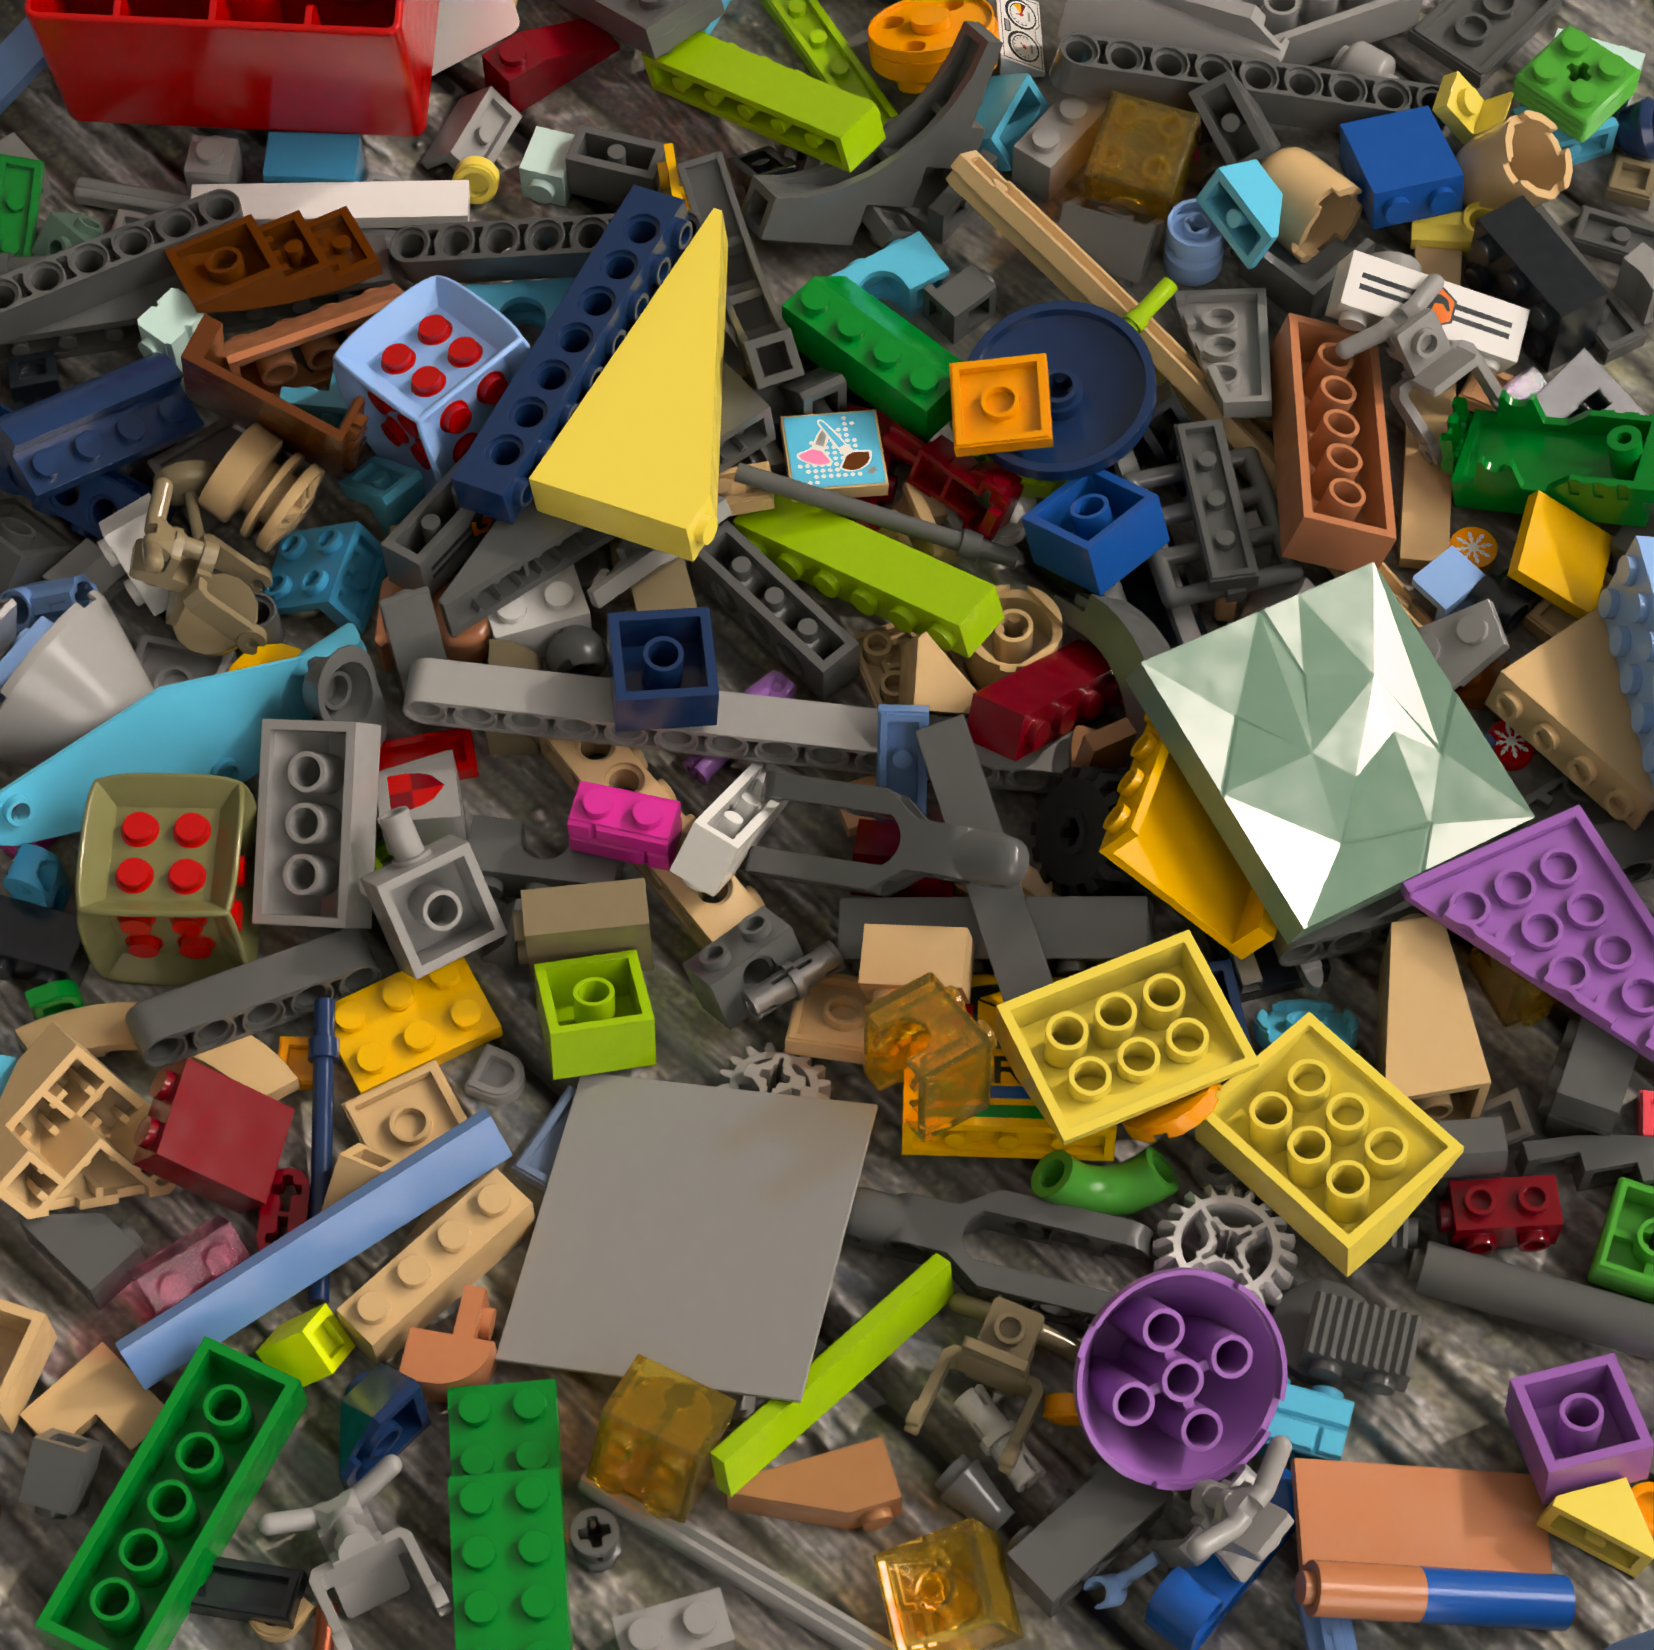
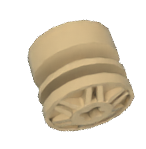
M256 422L245 430L221 460L203 488L198 499V505L223 523L231 520L241 510L245 511L247 515L242 523L240 535L245 539L249 538L262 524L265 525L258 536L256 547L267 553L282 538L289 535L303 519L315 500V494L324 477L325 470L317 464H312L299 478L296 477L305 461V456L297 452L284 462L282 466L279 465L276 460L281 452L283 440Z

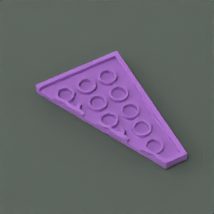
M1580 805L1560 812L1402 883L1400 893L1405 901L1654 1062V918Z

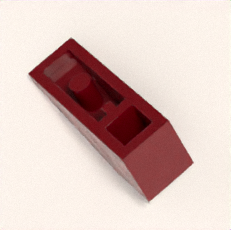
M585 19L517 32L482 54L485 86H492L512 107L521 113L620 50V45L608 32Z

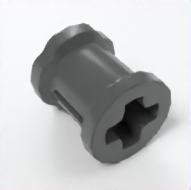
M588 1508L581 1511L573 1519L570 1526V1540L573 1545V1555L576 1562L592 1573H602L611 1569L622 1554V1541L619 1536V1525L616 1518L607 1510ZM600 1533L603 1545L592 1547L590 1535Z

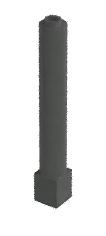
M1430 1240L1427 1243L1426 1250L1415 1247L1407 1279L1417 1281L1415 1292L1654 1361L1653 1304Z

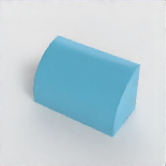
M1029 73L991 76L982 104L975 117V120L986 129L978 152L984 148L998 157L997 171H1012L1013 146L1040 119L1049 107L1048 102Z

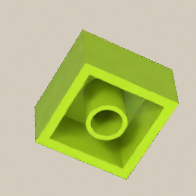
M636 949L534 964L537 1012L553 1080L657 1064L655 1019Z

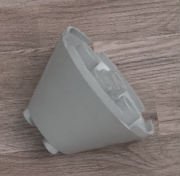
M92 590L87 594V597L92 600L89 605L83 608L75 602L47 630L0 689V693L6 697L0 705V760L35 768L155 690L109 602L98 590Z

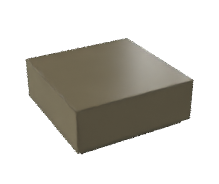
M1616 154L1603 199L1648 211L1654 192V164Z

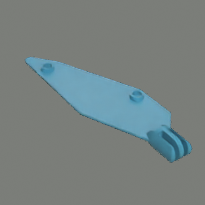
M347 623L293 658L156 688L0 790V846H19L21 844L80 832L89 790L94 780L101 777L124 773H190L223 776L243 783L258 774L260 769L262 719L311 720L313 716L307 711L302 700V685L304 677L308 672L307 662L315 656H330L338 648L347 645L362 647L367 652L357 628L353 623Z

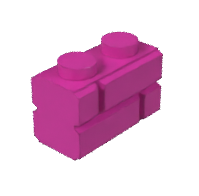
M580 781L567 823L568 834L570 835V849L639 865L648 863V867L669 871L682 831L680 801Z

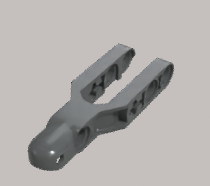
M766 771L761 792L762 798H780L820 810L821 805H825L858 816L897 821L901 836L900 844L892 858L883 865L751 846L745 872L775 880L880 897H890L923 878L1005 890L1014 888L1025 877L1029 867V852L1023 841L1004 833L930 821L909 797L899 795L889 788Z
M857 1188L844 1241L855 1247L888 1254L895 1258L921 1265L937 1253L950 1261L952 1278L967 1295L992 1303L994 1298L999 1296L1043 1314L1045 1321L1087 1331L1096 1314L1115 1293L972 1259L964 1246L963 1235L986 1229L1051 1245L1052 1241L1086 1248L1093 1250L1092 1255L1102 1258L1104 1253L1128 1259H1149L1150 1245L1153 1242L1154 1233L1149 1227L1133 1220L1070 1205H1057L1041 1198L1004 1189L962 1204H956L913 1193L895 1195L870 1188Z

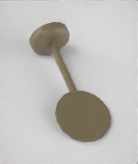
M205 460L176 462L157 472L153 478V485L157 479L162 477L171 480L173 483V493L170 505L187 507L192 537L198 540L204 535L198 499L217 466ZM224 573L212 574L211 579L207 582V591L247 620L256 624L258 621V602L252 589L238 577ZM186 606L176 626L172 625L178 641L192 653L205 657L224 656L238 649L235 642L189 612Z

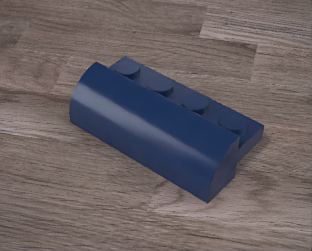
M156 352L0 417V465L5 472L13 470L31 502L36 504L201 432L204 422L180 385L183 378L180 369L168 356Z

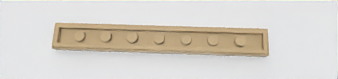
M1415 246L1413 258L1421 264V273L1427 275L1439 274L1444 281L1460 286L1462 250ZM1456 383L1436 397H1431L1417 389H1412L1408 394L1438 443L1441 433H1447L1448 431L1447 419L1449 415L1453 414L1452 401L1456 397ZM1406 423L1398 567L1423 569L1449 548L1452 478L1447 473L1442 472L1441 463L1439 465H1430L1420 452L1417 440Z

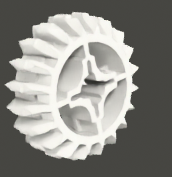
M1230 1183L1226 1186L1224 1195H1217L1216 1190L1209 1184L1204 1188L1203 1200L1189 1191L1184 1196V1207L1173 1203L1168 1208L1167 1216L1169 1220H1161L1158 1223L1156 1233L1160 1238L1153 1241L1152 1254L1159 1258L1154 1262V1272L1180 1267L1210 1270L1243 1285L1259 1298L1265 1307V1303L1275 1307L1281 1302L1283 1296L1281 1290L1290 1289L1293 1282V1276L1289 1271L1296 1269L1298 1257L1290 1251L1294 1249L1296 1239L1294 1234L1283 1233L1288 1223L1280 1216L1271 1217L1273 1210L1265 1202L1259 1206L1254 1204L1256 1194L1253 1191L1248 1190L1244 1198L1235 1196V1187ZM1223 1223L1232 1224L1241 1228H1230L1224 1225ZM1197 1230L1201 1236L1199 1244L1202 1249L1196 1252L1195 1259L1186 1263L1181 1246L1185 1239ZM1262 1247L1266 1254L1268 1266L1253 1281L1249 1275L1250 1265L1247 1260L1253 1258L1254 1251ZM1224 1250V1255L1220 1258L1215 1255V1252ZM1226 1253H1232L1234 1259H1225Z

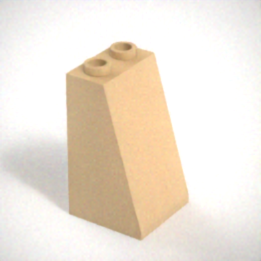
M1421 913L1406 915L1397 922H1391L1379 967L1375 1069L1435 1122L1479 1118L1491 1085V1079L1447 928L1430 916Z

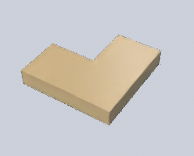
M101 1342L19 1415L36 1436L51 1428L82 1436L100 1421L134 1456L164 1404L149 1389L144 1390L134 1373Z

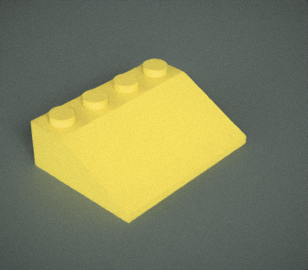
M1189 929L996 1005L994 1034L1016 1078L1063 1146L1259 1067L1260 1063Z
M1308 1012L1257 1055L1260 1062L1259 1067L1230 1078L1221 1086V1091L1217 1090L1215 1095L1218 1098V1102L1214 1110L1195 1127V1139L1341 1273L1349 1277L1388 1242L1464 1152V1146L1313 1014Z

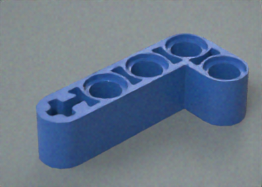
M1286 1467L1275 1494L1269 1502L1285 1509L1293 1518L1294 1523L1281 1538L1277 1548L1268 1554L1246 1582L1234 1580L1218 1558L1212 1554L1208 1560L1198 1567L1182 1568L1179 1565L1176 1566L1151 1597L1144 1622L1178 1650H1198L1295 1532L1291 1471Z

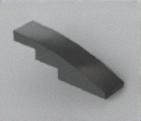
M1574 1135L1523 1141L1515 1161V1166L1519 1177L1571 1173L1577 1192L1616 1185L1621 1177L1654 1187V1137L1638 1135Z

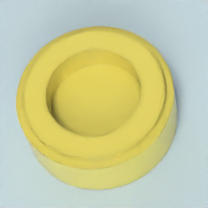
M469 156L457 164L452 180H469L470 204H483L490 201L496 195L500 175L497 167L490 160L481 156Z

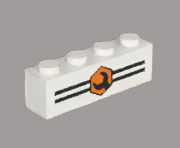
M1353 250L1338 263L1325 316L1339 320V325L1346 329L1363 331L1377 324L1386 316L1393 318L1397 315V308L1408 301L1429 275ZM1444 281L1442 290L1427 308L1436 312L1449 343L1453 340H1466L1474 343L1494 376L1501 374L1516 364L1530 310Z

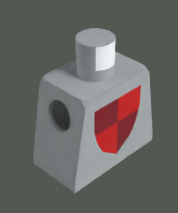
M446 750L379 771L377 818L391 809L408 806L409 814L423 846H427L449 834L468 841L462 788L453 750ZM377 820L376 831L382 830L388 854L394 856L382 826Z

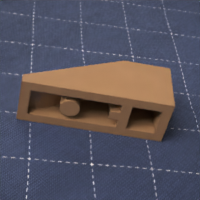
M882 1436L761 1471L732 1497L724 1493L728 1511L844 1530H852L858 1527H862L864 1531L878 1530L890 1525L894 1521V1517L902 1513V1495Z

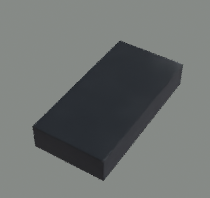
M218 1557L212 1565L213 1571L207 1582L198 1589L191 1601L189 1613L248 1623L252 1620L269 1626H280L293 1630L300 1601L304 1596L309 1577L304 1570Z

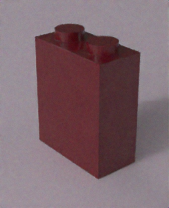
M188 1057L161 1069L150 1087V1097L153 1100L148 1116L142 1120L134 1136V1144L137 1146L132 1165L238 1214L265 1205L295 1109Z

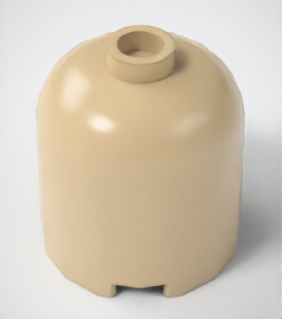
M1527 110L1505 119L1464 144L1457 153L1456 160L1464 173L1463 204L1465 207L1478 201L1480 202V207L1496 209L1522 195L1533 207L1555 199L1561 191L1566 190L1570 186L1573 173L1572 158L1569 148L1561 150L1558 140L1552 133L1557 130L1555 123L1542 113Z
M1298 147L1280 149L1258 161L1283 193L1279 233L1276 239L1282 247L1301 263L1307 264L1336 237L1344 242L1355 227L1363 210V205L1357 201V195L1362 193L1360 187L1311 152Z

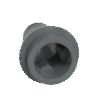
M964 1453L933 1484L942 1493L939 1499L984 1527L992 1536L1015 1513L1007 1504L979 1460L976 1459L972 1462Z

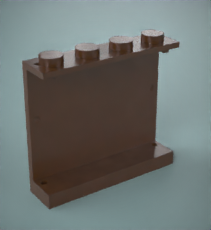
M204 313L181 355L185 392L189 400L226 418L245 430L253 423H260L283 440V450L293 455L297 452L302 453L305 456L306 462L311 465L317 464L326 473L338 479L341 478L345 468L354 471L366 449L364 444L367 439L365 434L368 429L366 423L369 417L364 415L365 398L358 395L357 399H353L337 429L226 370L223 324Z

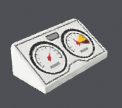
M995 0L994 13L998 22L1000 41L1003 42L998 58L999 75L1029 73L1031 77H1045L1039 3L1033 0Z

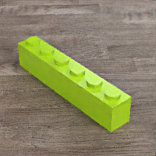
M704 31L694 33L676 45L671 52L656 59L645 53L641 54L652 89L849 173L886 139L880 119V111L876 103L870 99L844 91L832 83L822 82L806 75L800 70H793L766 56H759L744 50L734 43H727L706 34Z
M774 494L775 509L740 514L732 521L734 527L791 580H802L815 586L827 597L834 598L836 596L853 604L866 615L875 614L890 621L904 633L913 632L919 635L926 631L943 651L952 650L970 658L1005 618L994 584L834 512L802 502H791L789 498Z

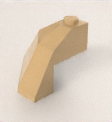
M54 1022L47 1027L17 1061L0 1097V1198L26 1219L49 1216L50 1210L76 1206L79 1210L117 1204L119 1203V1198L146 1194L150 1198L170 1194L177 1186L176 1184L132 1165L137 1146L134 1144V1136L142 1120L148 1116L151 1105Z

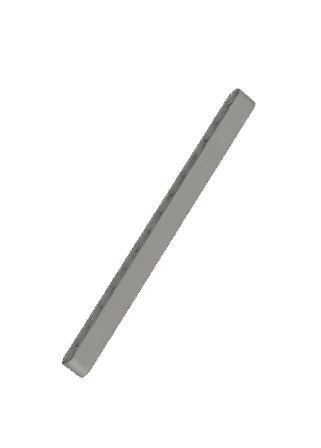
M435 658L416 659L411 662L409 667L402 711L410 720L422 724L877 775L878 708L719 691L717 725L615 732L610 678ZM929 714V726L954 717ZM1070 731L1016 762L974 743L988 787L1048 794L1047 784L1054 776L1063 777V770L1070 768L1069 747L1074 731ZM1128 763L1119 768V770H1128ZM928 773L927 781H931L930 776H929V773Z

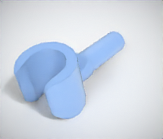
M1153 1551L1118 1574L1110 1573L1088 1578L1084 1584V1590H1095L1104 1585L1106 1589L1105 1600L1094 1607L1095 1609L1120 1606L1126 1600L1128 1594L1127 1587L1161 1563V1559Z

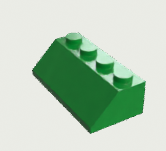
M814 276L782 304V318L787 326L791 328L797 350L819 367L842 374L850 390L892 421L927 443L952 419L949 363L963 361L848 277Z

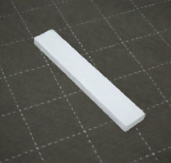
M469 180L192 184L191 199L216 189H227L234 192L240 199L243 216L251 214L258 227L297 210L301 212L305 221L308 222L344 206L348 207L360 228H401L410 225L469 222L470 216Z

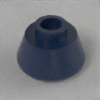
M1648 96L1620 111L1619 117L1616 119L1619 127L1614 143L1616 146H1621L1626 154L1652 160L1654 159V99Z

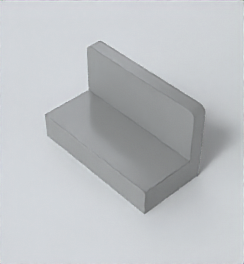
M492 86L466 95L458 100L423 157L421 164L425 168L430 169L447 162L455 170L457 164L469 156H481L494 164L522 115Z

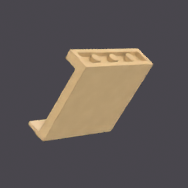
M1597 607L1503 669L1485 705L1613 818L1624 820L1632 829L1636 830L1641 826L1648 812L1654 808V789L1649 773L1645 772L1643 768V751L1638 734L1632 730V713L1627 696L1622 693L1620 688L1619 668L1615 656L1610 653L1608 630L1605 620L1600 616Z

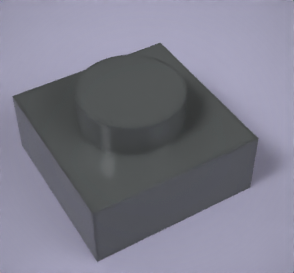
M867 205L861 219L871 232L869 234L871 240L881 249L886 248L889 243L896 239L906 238L917 232L903 211L896 207Z

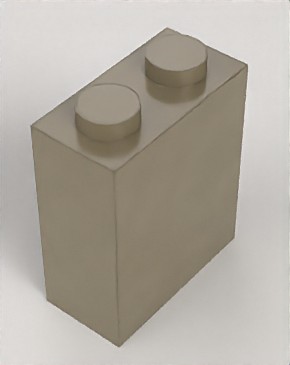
M645 878L521 890L522 910H512L515 941H517L519 964H529L532 982H535L534 964L633 949L637 950L642 971L654 970Z

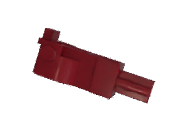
M894 423L889 433L884 435L881 441L883 448L912 466L906 482L956 512L964 521L962 529L967 528L984 535L983 539L992 541L997 532L1009 523L1025 487L1021 484L1023 478L1001 467L994 461L979 462L972 456L956 457L954 442L943 435H940L930 443H926L898 423ZM989 491L991 496L988 502L993 507L988 510L977 501L974 493L982 496Z

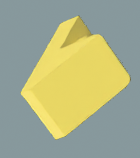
M1456 71L1443 76L1432 111L1464 145L1470 139L1507 118L1514 93L1508 92L1484 100L1461 73Z

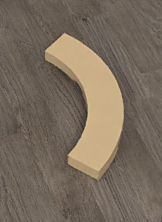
M138 1002L95 1004L65 1010L15 1029L16 1039L24 1052H26L47 1027L54 1022L96 1058L106 1056L111 1051L138 1050L125 1022L127 1012ZM252 1035L189 1057L277 1101L300 1089L299 1079L288 1065L266 1044Z

